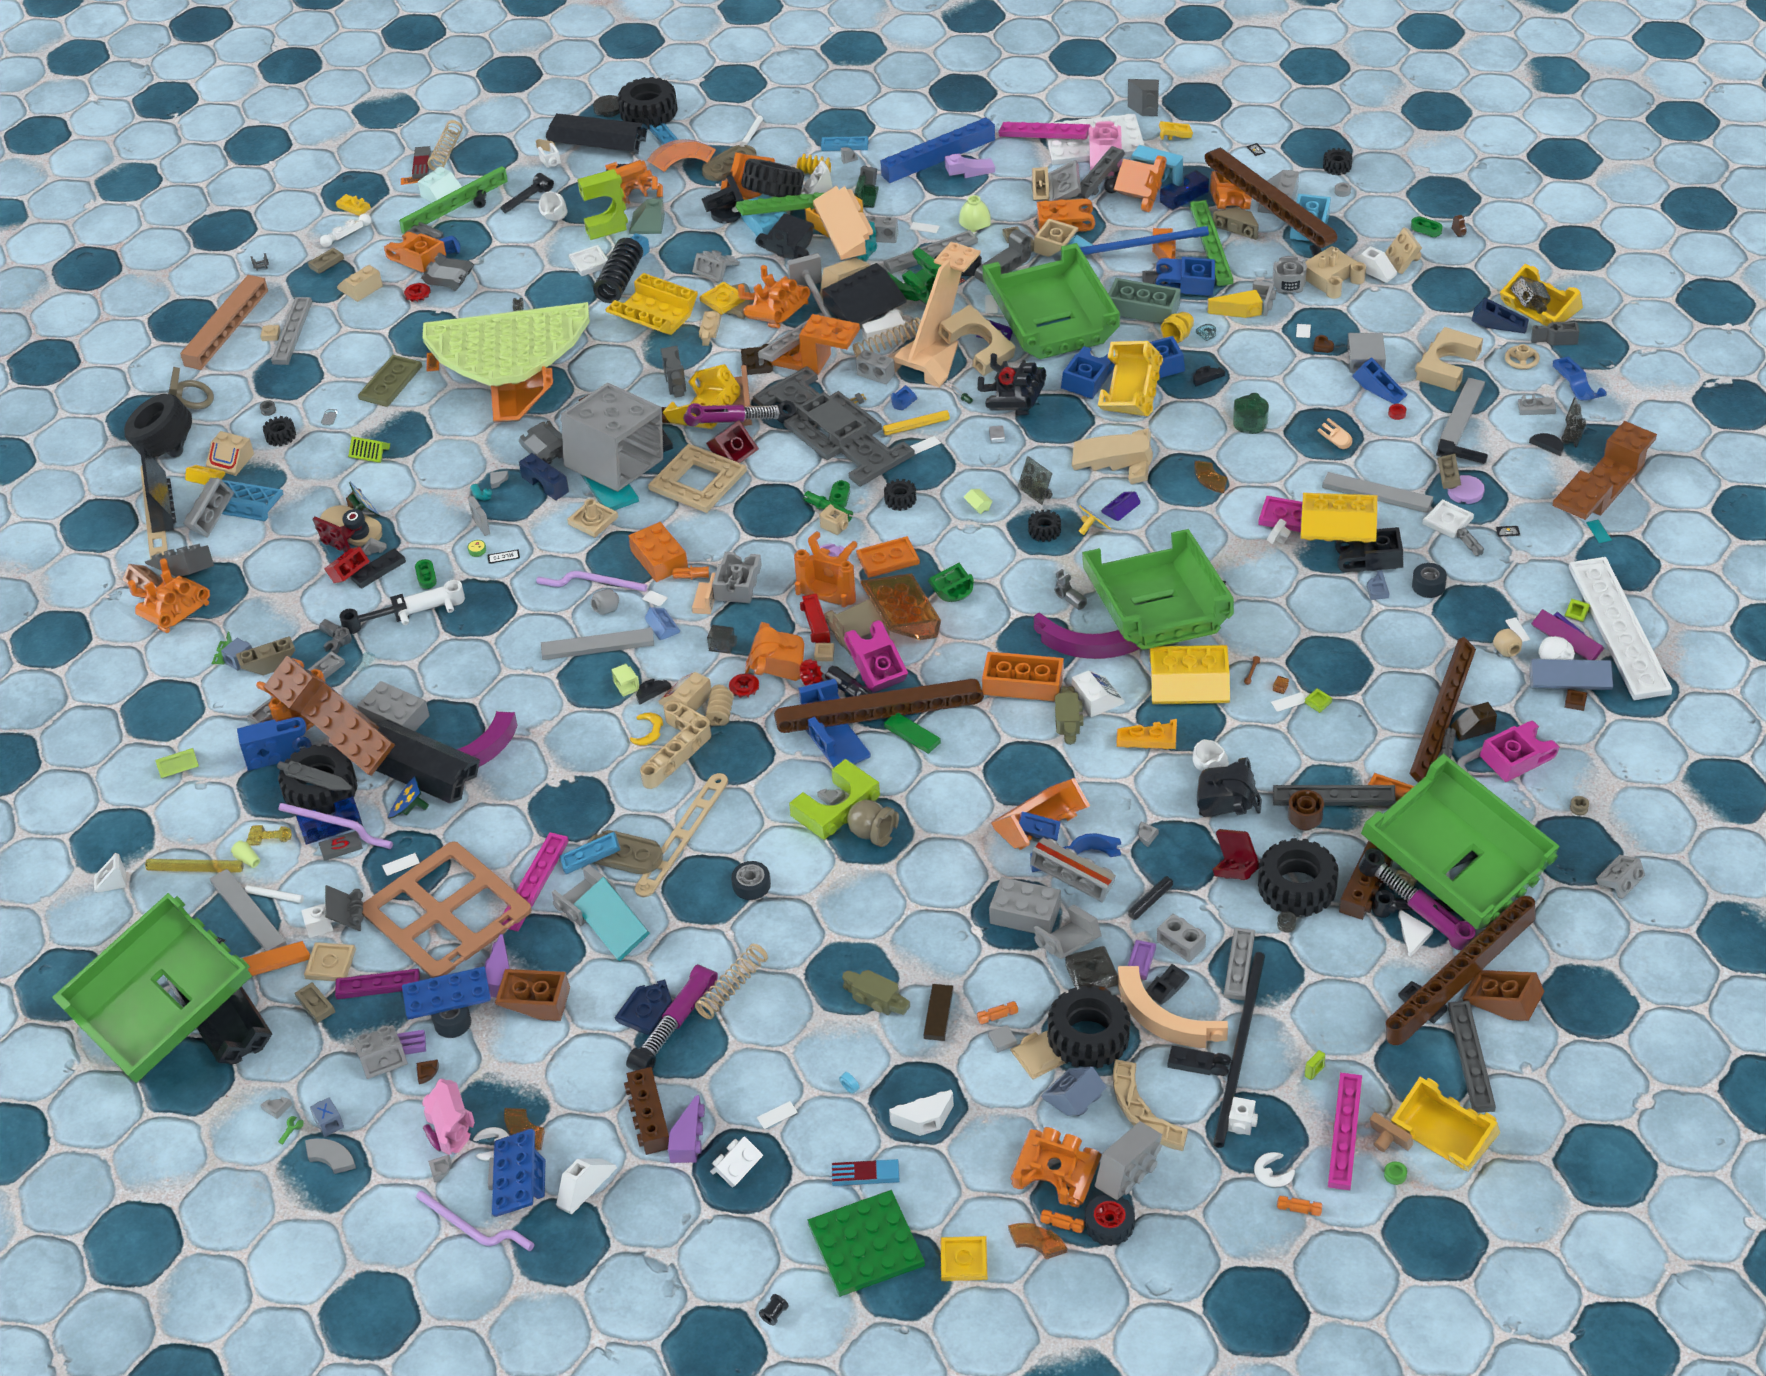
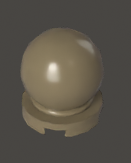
M865 799L851 807L847 821L850 831L858 838L871 839L873 844L884 847L892 839L890 834L893 828L897 829L899 813L894 811L893 808H883L876 801Z

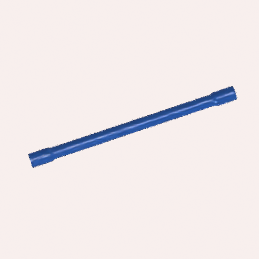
M1203 226L1190 230L1080 247L1084 255L1209 236L1208 226Z

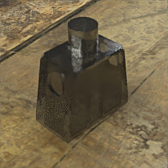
M1520 276L1510 288L1524 307L1535 310L1538 314H1542V312L1547 310L1546 306L1551 301V298L1543 283Z

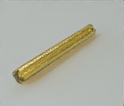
M147 859L145 867L148 871L222 872L228 869L229 872H242L244 864L241 860Z

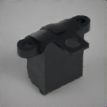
M784 213L768 234L760 233L756 237L755 242L759 247L773 252L782 258L793 260L808 256L809 252L806 248L812 240L814 224Z
M1248 757L1239 758L1238 762H1234L1226 767L1202 770L1197 788V806L1200 816L1209 817L1235 812L1236 815H1244L1253 806L1258 814L1261 813L1262 799L1255 787L1256 782Z

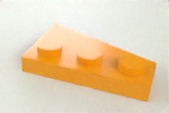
M1172 719L1167 724L1154 722L1153 726L1149 727L1136 725L1117 728L1116 747L1176 749L1177 719Z

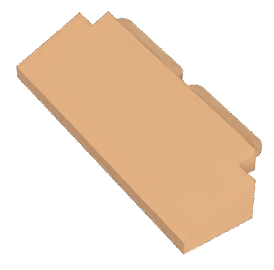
M835 186L813 200V205L840 259L843 260L866 254L865 240L869 239V235L873 234V230L865 214L859 212L861 206L853 191L846 189L845 186L839 190Z

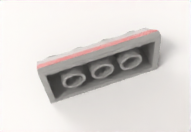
M1043 837L1032 851L1030 865L1102 903L1115 881L1116 875L1110 869L1095 865L1091 859L1078 856L1075 851L1059 846L1053 839L1047 840Z

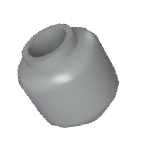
M611 589L597 591L591 599L592 609L600 615L614 612L619 603L618 594L614 593Z

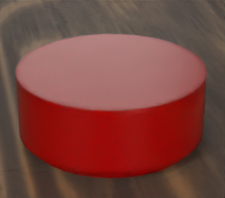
M1393 404L1389 407L1388 415L1392 419L1401 420L1406 417L1407 409L1402 404Z

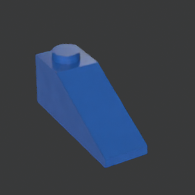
M1372 357L1352 375L1364 389L1393 404H1398L1408 395Z

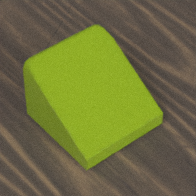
M1571 598L1564 616L1583 622L1589 612L1590 604Z

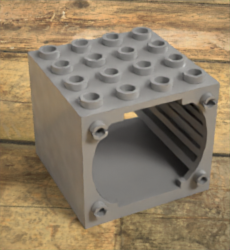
M607 382L561 413L564 466L617 492L663 460L661 406Z

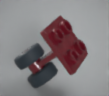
M359 509L348 510L343 515V526H337L316 516L312 519L315 529L320 536V541L325 545L335 547L339 551L346 552L350 549L347 541L349 538L361 540L369 534L368 524L365 522L363 512Z

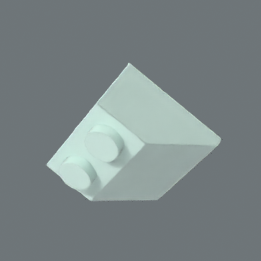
M441 166L418 181L421 197L430 202H434L462 187L452 172Z

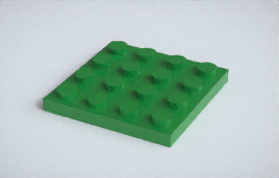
M892 1189L807 1219L808 1226L839 1297L925 1266L923 1256Z

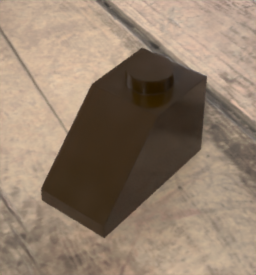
M1489 702L1471 706L1450 725V729H1455V736L1458 741L1494 732L1497 714Z

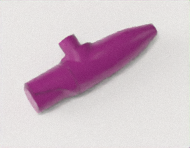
M429 1124L424 1125L423 1130L426 1133V1137L432 1146L440 1152L441 1147L436 1132L432 1130Z

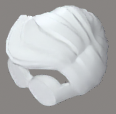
M549 191L543 193L540 197L539 210L546 219L559 221L565 218L568 210L560 194Z
M1557 636L1545 638L1540 644L1538 652L1540 659L1573 660L1575 654L1571 643Z
M1204 739L1194 747L1193 763L1199 771L1229 765L1227 754L1217 742Z

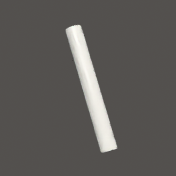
M762 116L756 118L741 142L743 147L749 143L763 120Z
M249 885L245 887V891L248 894L302 903L304 900L303 895Z

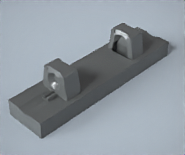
M1111 146L1080 183L1081 193L1077 197L1088 199L1091 194L1096 195L1099 192L1098 186L1111 171L1115 173L1118 170L1117 164L1125 155L1123 149Z

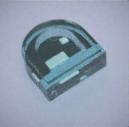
M1204 324L1196 328V334L1205 341H1208L1216 336V327L1212 324Z

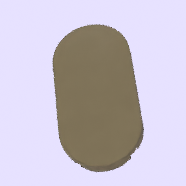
M740 145L733 146L711 158L708 163L705 162L702 166V175L711 181L725 180L727 176L733 174L731 169L735 152L757 156L756 150L749 145H744L745 147Z
M607 830L602 831V834L593 835L587 842L589 843L612 832H615L621 850L594 862L598 865L635 874H646L656 870L663 861L660 845L651 839Z

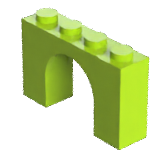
M612 169L577 179L579 193L584 201L601 196L612 198V203L605 212L584 218L585 230L589 239L593 240L627 230L626 223H628L626 214H624L626 206L624 201H622L624 192L620 187V184H622L620 174L617 175L616 171Z
M844 759L831 769L833 783L850 795L844 802L837 805H823L804 792L789 802L790 816L823 840L833 835L842 825L848 823V813L855 803L865 799L875 801L880 796L879 782L847 759Z

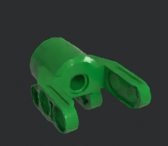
M917 247L912 251V254L923 269L916 274L910 270L904 273L902 278L905 283H902L889 272L888 274L907 300H920L927 305L938 269L941 265L934 263L935 259Z

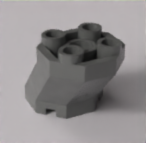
M439 252L434 259L435 261L429 263L426 268L427 271H425L421 279L429 285L450 287L456 291L465 281L466 276L470 274L475 264L467 260L451 259Z
M550 421L535 425L527 431L528 435L526 437L523 434L519 438V443L529 454L533 453L548 464H551L553 459L557 457L560 459L563 456L562 434L553 427Z

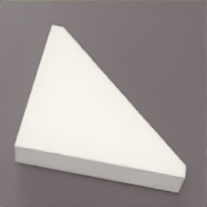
M1400 910L1398 917L1401 922L1408 956L1411 957L1433 934V928Z

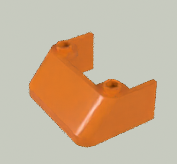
M1072 778L1050 786L995 819L991 824L994 830L1014 849L1019 848L1021 850L1029 846V841L1032 839V836L1025 835L1019 824L1022 811L1057 821L1065 818L1069 821L1077 816V811L1088 808L1090 804L1076 779Z

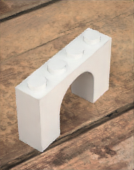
M894 308L884 313V317L862 324V337L867 341L869 337L874 339L876 334L880 336L881 332L886 333L888 329L892 331L893 327L898 328L900 324L904 326L906 320L902 319L900 310ZM900 326L901 334L903 337H906L905 329ZM895 328V329H894V334H895L896 338L899 339V338H900L899 332H898V330ZM888 331L890 341L894 340L893 334ZM882 334L883 342H887V337ZM876 336L877 344L881 343V340L878 336ZM870 338V345L872 346L875 345V342Z

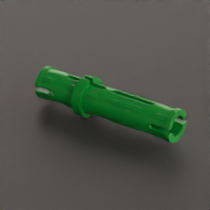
M807 491L804 494L806 497H803V501L814 505L816 509L824 510L831 504L834 508L848 514V522L852 519V516L849 515H853V511L845 509L827 500L826 497L818 496L811 491Z

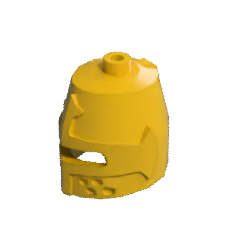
M1188 312L1171 314L1161 324L1163 338L1173 336L1177 343L1182 342L1189 336L1194 326V319Z

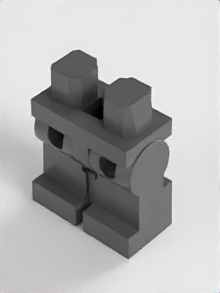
M678 346L661 348L663 370L666 383L668 382L670 395L674 394L675 398L682 397L687 390Z

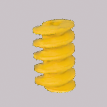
M803 153L802 157L798 158L796 168L802 170L804 174L812 175L821 160L824 161V157L821 156L820 160H818V156L815 155L814 159H812V155L809 154L808 158H806V154ZM827 157L824 162L831 172L830 158Z

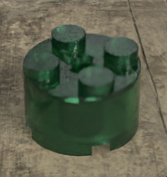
M1251 393L1234 400L1233 425L1238 431H1249V434H1257L1266 429L1269 417V404L1264 398L1260 397L1258 393Z

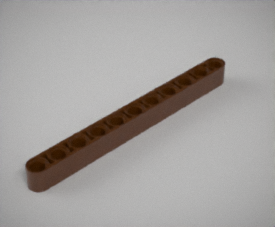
M1220 147L1205 154V162L1208 166L1318 247L1324 248L1337 241V233L1331 227Z
M966 679L781 707L774 712V718L779 732L790 733L809 730L808 719L813 717L819 723H823L824 727L888 718L896 715V713L908 715L978 704L983 700L984 695L977 679Z
M1521 896L1515 900L1386 1020V1038L1388 1043L1401 1045L1406 1042L1444 1004L1452 999L1536 919L1534 898Z

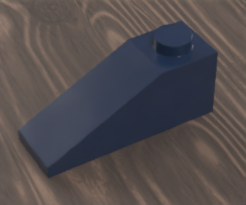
M1484 297L1474 308L1471 321L1485 328L1525 334L1529 319Z

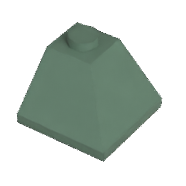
M647 199L633 212L630 234H662L665 217L663 199Z

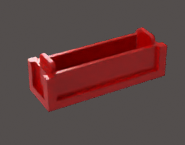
M817 593L802 596L803 602H800V609L805 612L812 632L810 634L811 642H815V644L831 643L830 631Z

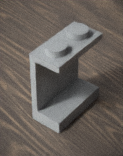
M1348 333L1347 349L1350 351V373H1355L1371 357L1385 370L1386 355L1383 333Z
M589 864L583 868L585 879L562 896L556 890L552 891L554 907L558 911H563L570 921H575L580 926L584 925L587 921L583 918L581 910L573 904L604 877ZM607 879V881H608V882L612 885V887L616 890V886H615L611 881H609V880Z
M1076 905L1067 908L1071 922L1049 934L1038 926L1033 927L1037 945L1060 959L1102 936L1097 918Z

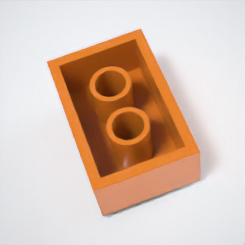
M661 522L628 535L631 552L655 582L672 576L673 568H688L685 550Z

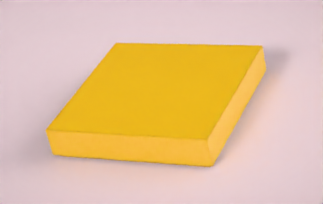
M726 282L720 283L699 296L702 303L721 315L745 301V299L739 298L738 290Z
M986 1236L941 1237V1281L988 1280Z

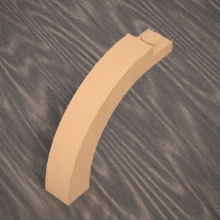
M1118 966V988L1121 998L1127 1006L1129 1013L1145 1029L1162 1039L1189 1047L1206 1048V1041H1227L1228 1021H1197L1174 1015L1160 1007L1148 995L1141 982L1139 966Z

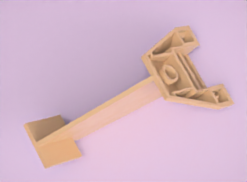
M950 242L934 260V263L941 266L938 269L915 340L888 356L894 359L895 372L901 365L924 372V380L927 384L940 388L946 381L957 350L958 341L955 340L948 344L938 334L939 326L942 321L951 316L961 273L965 272L981 254L980 250Z

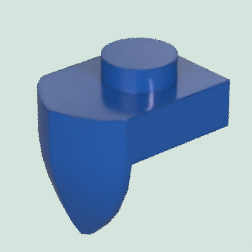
M449 236L439 239L444 242L446 255L454 252L459 254L460 243L456 237Z
M907 385L898 392L891 394V402L896 410H904L918 399L916 394Z

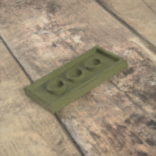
M393 354L358 394L359 400L388 407L422 368V362Z

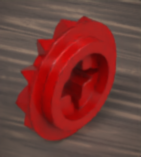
M424 283L411 284L404 291L406 299H410L411 302L424 301V298H428L431 293L430 287Z
M808 659L800 665V678L805 686L824 681L822 678L824 673L821 672V666L817 665V661Z
M739 674L730 680L729 690L734 696L738 695L740 699L743 696L749 698L750 694L755 695L756 691L759 690V680L752 674Z

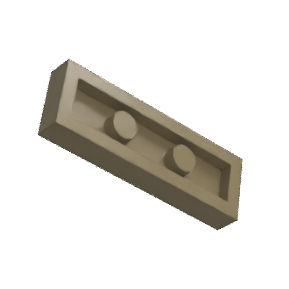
M1451 454L1438 457L1443 489H1453L1460 486L1461 480L1456 455Z

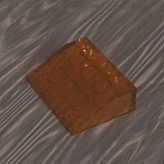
M912 573L861 580L862 587L889 631L918 640L938 637L941 619Z

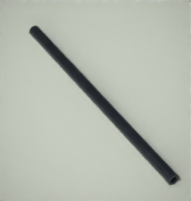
M1257 952L1254 956L1213 1145L1217 1148H1223L1226 1140L1233 1097L1236 1094L1265 960V954L1262 952Z

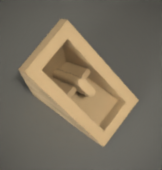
M1048 167L1032 168L1033 200H1049Z

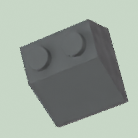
M1128 79V107L1141 116H1158L1159 80Z

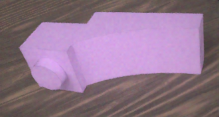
M961 154L945 157V167L949 176L963 173L965 178L995 172V166L991 158L968 159L961 157Z

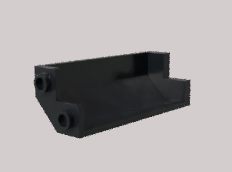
M556 113L546 132V139L554 143L622 150L639 154L640 141L646 142L648 126L636 122Z
M390 720L376 723L380 727L378 731L395 744L377 768V772L404 784H408L415 776L420 791L447 803H453L462 799L465 781L477 777L480 759Z
M167 979L182 1006H186L190 1001ZM242 986L197 1027L217 1062L226 1064H237L243 1061V1056L251 1052L256 1054L262 1051L273 1035Z

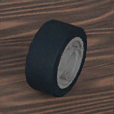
M747 861L741 863L732 872L733 890L742 899L756 900L762 898L771 887L770 872L760 862Z

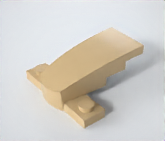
M1147 428L1132 432V434L1108 435L1076 441L1073 447L1072 467L1075 471L1091 466L1093 471L1110 466L1112 471L1129 466L1128 480L1130 484L1147 481L1149 465L1153 458V451L1150 445L1151 432Z

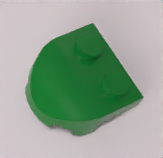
M959 562L930 577L928 582L940 599L946 602H956L967 598L971 594L974 578L972 574H967Z

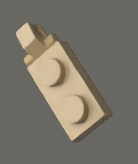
M714 311L704 312L699 330L702 346H709L711 338H716L722 318L720 313Z

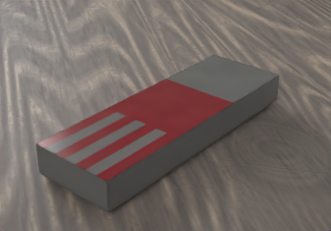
M430 146L415 147L412 168L413 179L424 178L429 174Z

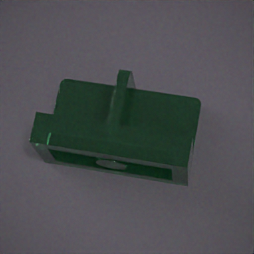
M859 175L854 195L862 200L863 208H874L879 187L866 184V175Z

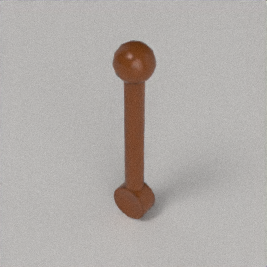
M1259 656L1253 657V665L1248 677L1244 679L1246 685L1252 682L1251 677L1255 667L1260 663Z

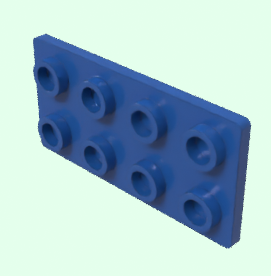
M815 717L808 719L809 730L805 731L833 767L837 766L844 759H847L852 764H857L871 757V753L848 724L824 727L823 723H819Z
M485 967L402 985L408 1020L491 1001Z
M533 1129L519 1132L494 1142L492 1215L494 1217L532 1206L534 1197L536 1199L545 1197L546 1160L535 1149V1131Z

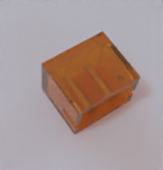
M1277 676L1273 684V691L1284 694L1289 685L1287 683L1289 679Z

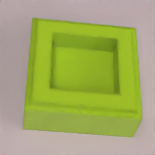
M1317 688L1305 698L1304 703L1320 713L1332 703L1333 698Z
M1318 1050L1306 1062L1305 1077L1311 1080L1324 1068L1325 1053Z

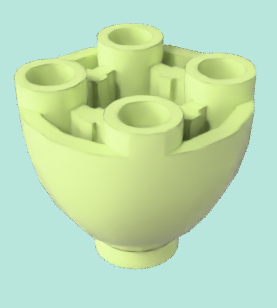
M977 195L968 197V201L962 206L959 214L960 225L967 230H971V232H976L991 225L989 209Z

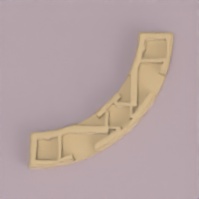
M1115 1059L1113 1068L1114 1092L1118 1104L1133 1126L1141 1121L1161 1133V1145L1183 1151L1188 1129L1159 1119L1151 1113L1150 1108L1140 1098L1135 1080L1136 1063Z

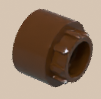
M1300 790L1293 793L1289 799L1288 819L1291 824L1305 831L1320 825L1323 820L1324 800L1321 795L1311 790Z

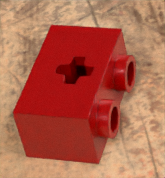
M361 547L350 548L325 567L324 570L333 583L344 582L370 561Z

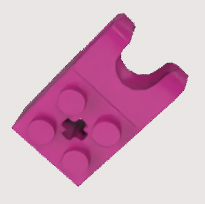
M880 620L872 623L870 627L872 638L869 640L862 639L855 630L845 632L844 636L845 643L866 687L870 688L873 693L903 682L908 675V671L893 641Z
M1532 720L1518 727L1513 726L1485 740L1480 757L1505 782H1508L1555 758L1560 746L1553 740L1545 742L1537 740L1535 737L1539 726Z

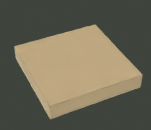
M315 942L304 973L305 979L336 981L337 978L347 977L356 951L355 945Z

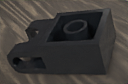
M1399 527L1377 529L1376 542L1364 543L1362 541L1345 542L1343 540H1335V548L1341 554L1338 558V567L1342 572L1403 568V546ZM1342 543H1347V544H1349V545H1346V546H1341Z

